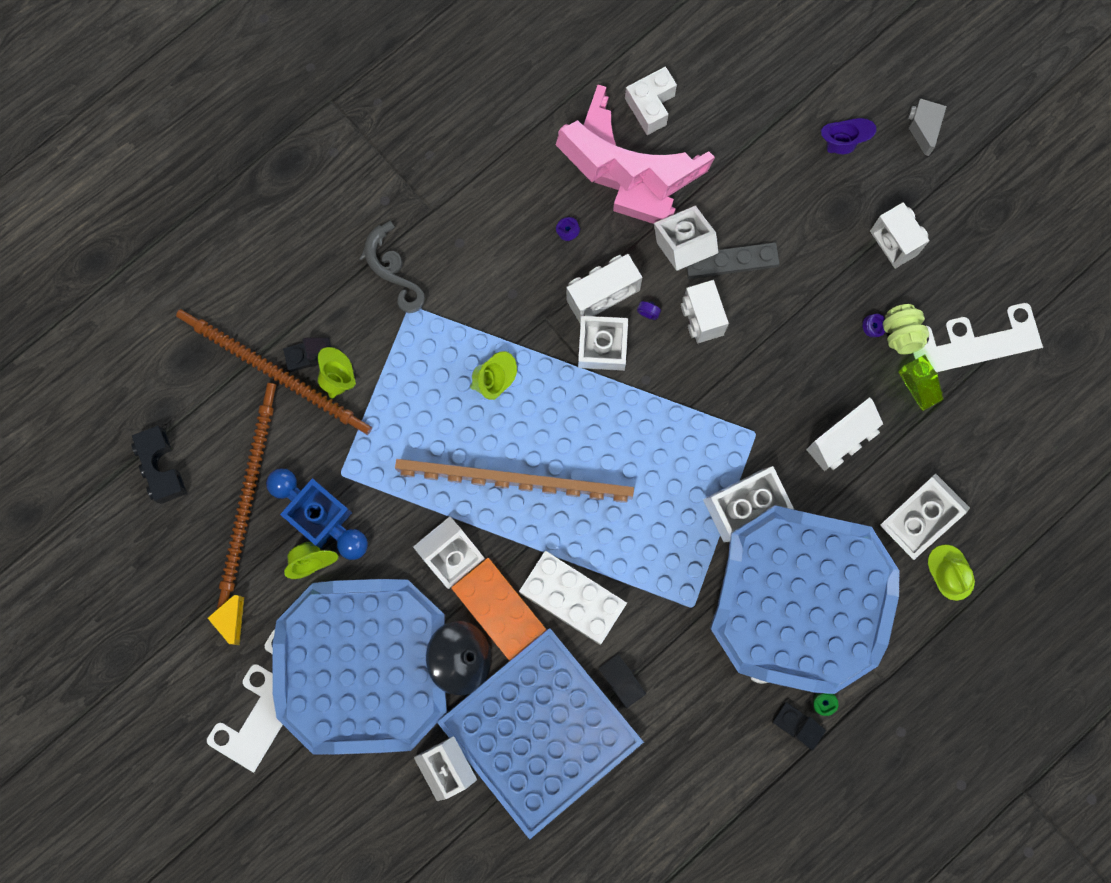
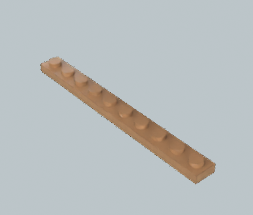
M396 459L395 469L397 472H401V476L411 478L415 477V474L424 475V479L438 480V477L448 478V482L462 483V480H469L471 484L485 486V483H495V487L509 489V485L519 486L518 490L529 492L533 491V488L542 489V493L556 494V491L566 492V496L580 497V494L590 495L589 498L595 500H604V497H612L613 501L627 503L628 499L632 500L634 494V487L402 459Z

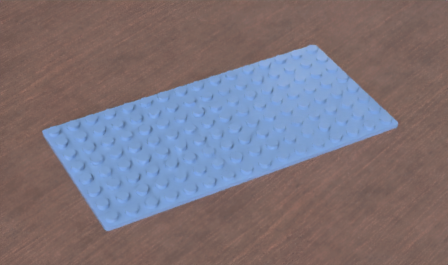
M420 309L415 313L405 314L362 419L363 422L372 427L369 435L364 434L360 430L357 431L341 470V475L538 551H547L559 559L691 608L696 604L720 537L703 499L740 481L756 434L749 429ZM506 351L515 358L517 364V374L513 383L495 400H488L476 390L470 389L472 372L475 367L485 363L494 354ZM396 459L629 486L634 487V494L632 500L628 499L627 503L613 501L612 497H604V500L590 499V495L580 494V497L566 496V492L556 491V494L542 493V489L533 488V491L529 492L518 490L519 486L509 485V489L497 488L495 483H485V486L471 484L469 480H462V483L448 482V478L438 477V480L424 479V475L415 474V477L411 478L401 476V472H397L395 469Z

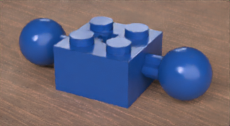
M279 468L269 474L266 481L269 493L276 498H288L292 501L280 515L314 545L321 549L332 536L337 540V549L342 557L348 560H356L366 553L368 548L366 536L358 530H346L341 526L352 512L313 478L300 490L297 488V479L290 470ZM314 510L320 511L321 515L318 518L313 514Z

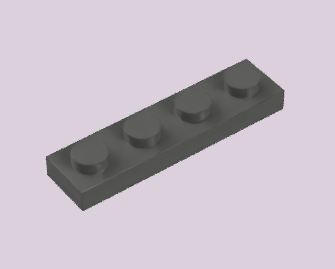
M776 243L718 250L717 254L687 266L686 270L688 279L775 268L779 267L780 263Z

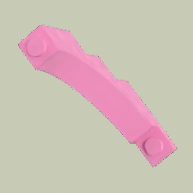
M597 85L583 126L596 136L616 146L612 133L611 111L606 110L609 97L606 96V87ZM609 173L595 180V183L619 190L614 202L613 211L652 224L675 213L676 208L672 207L674 199L666 197L661 201L643 182L626 191Z
M578 120L570 125H564L559 130V136L555 144L591 182L607 173L626 191L643 182L661 201L708 172L715 158L709 151L702 156L697 155L693 159L685 152L673 155H649L629 151L596 136Z

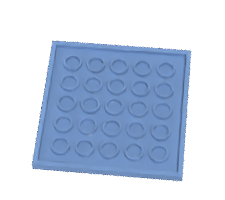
M550 628L437 722L449 738L455 737L466 760L529 839L535 836L644 743Z

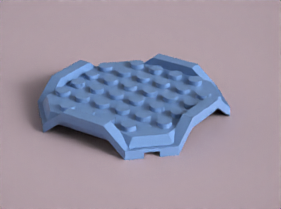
M774 505L749 523L731 532L727 566L718 606L710 629L738 673L765 682L805 691L835 694L878 667L889 644L898 604L899 569L872 527Z
M370 579L312 583L276 621L273 638V700L276 718L312 754L412 751L447 713L446 692L438 688L432 681L426 665L428 643L432 635L441 626L445 625V614L409 580Z

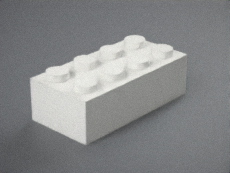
M547 551L543 553L519 591L520 594L599 645L602 644L627 604Z

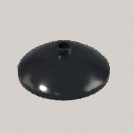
M464 621L450 622L441 626L432 635L427 646L426 665L432 681L442 691L452 695L470 694L485 682L490 672L492 657L489 643L482 631L473 624ZM467 653L469 655V661H467L466 659Z

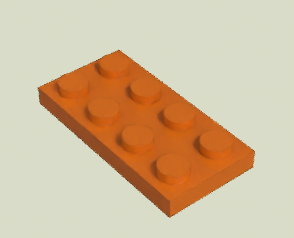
M489 558L451 587L509 661L547 631Z

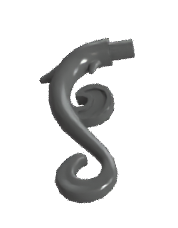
M388 221L382 226H376L369 233L360 260L366 258L370 268L384 280L414 290L417 295L415 301L407 302L405 300L407 291L402 290L398 295L397 304L403 312L415 313L423 307L425 295L418 285L395 275L403 266L400 255L395 251L386 252L382 257V262L384 264L390 263L388 267L382 266L377 259L376 249L378 244L381 246L382 239L395 228L393 223Z

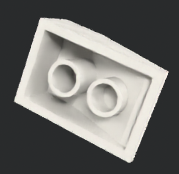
M935 474L880 526L915 560L966 514L970 507Z

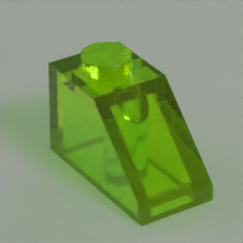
M925 354L904 365L898 371L922 411L943 400L938 375Z

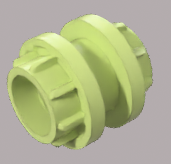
M903 304L890 309L887 315H885L883 328L886 333L891 334L887 338L889 347L895 349L899 354L917 352L927 344L929 331L925 325H921L925 320L921 310L916 309L914 305Z

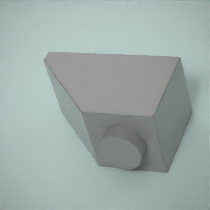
M920 99L917 105L912 106L909 111L908 119L911 120L909 129L923 153L929 156L935 148L946 106Z

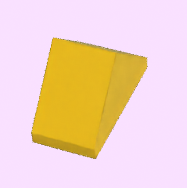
M238 595L231 597L208 617L209 621L225 640L233 645H240L244 597Z

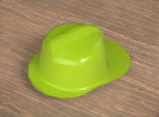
M326 347L321 349L318 353L320 369L318 384L320 387L328 392L330 398H335L336 395L354 388L356 382L348 357L335 348Z
M502 351L494 354L485 363L475 367L472 372L470 389L476 390L488 400H495L515 380L517 374L515 358L510 353Z
M304 542L289 551L287 555L288 566L284 570V575L290 579L306 577L336 562L338 554L333 551H321L312 542Z
M941 545L932 550L928 557V567L942 595L955 601L968 597L974 589L975 580L973 571L961 551L951 545Z

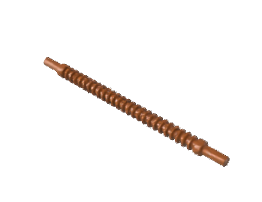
M182 309L177 312L176 317L194 327V331L198 334H203L204 337L209 336L210 341L214 340V343L219 344L220 347L225 346L226 351L230 350L231 354L236 353L237 358L241 357L242 361L247 360V364L252 363V367H257L258 371L263 370V374L268 373L269 378L274 377V381L279 380L281 385L285 384V388L290 387L291 391L296 390L297 395L301 394L302 398L307 397L308 402L312 400L313 405L318 404V408L323 407L324 412L329 411V415L334 414L335 419L340 418V422L343 424H350L364 434H370L372 427L353 416L354 413L349 409L344 410V406L338 407L339 404L337 402L333 404L332 399L327 400V396L322 397L321 392L316 393V389L311 390L310 385L305 386V382L300 383V379L295 380L294 375L289 376V372L283 373L284 370L282 368L278 369V366H273L272 362L267 363L266 358L262 359L261 355L256 356V352L251 353L250 348L246 349L245 345L240 346V342H235L234 338L229 339V335L224 336V332H219L218 328L213 329V325L208 326V322L205 320H198Z
M267 383L263 405H260L258 410L260 416L257 417V420H259V423L255 424L258 428L254 430L256 436L252 437L255 441L251 443L253 449H250L252 455L248 456L250 462H247L249 468L245 469L247 475H244L246 481L242 482L244 488H241L243 494L239 495L242 499L238 502L240 508L236 509L239 512L238 515H235L237 521L233 522L236 525L235 528H232L234 534L230 535L233 540L229 541L231 548L227 549L230 553L226 555L228 561L224 562L227 567L223 568L225 574L221 577L224 579L219 584L221 592L217 609L229 600L230 592H233L235 587L233 580H236V577H234V574L238 573L235 568L239 566L237 560L241 559L238 556L239 553H242L240 547L244 546L241 541L245 540L243 533L247 532L244 528L248 526L246 520L250 519L247 517L248 513H251L249 507H252L250 501L254 500L252 494H255L253 488L257 487L255 481L258 480L256 475L260 473L258 471V468L261 467L259 461L263 460L260 456L264 454L262 448L266 447L263 444L267 441L265 435H268L266 429L270 428L268 422H271V419L269 417L273 415L274 411L272 403L276 384Z

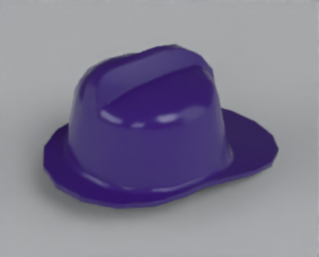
M857 118L829 123L822 128L821 136L827 141V151L829 153L845 155L853 152L858 143L870 140L877 130L876 125L872 121Z

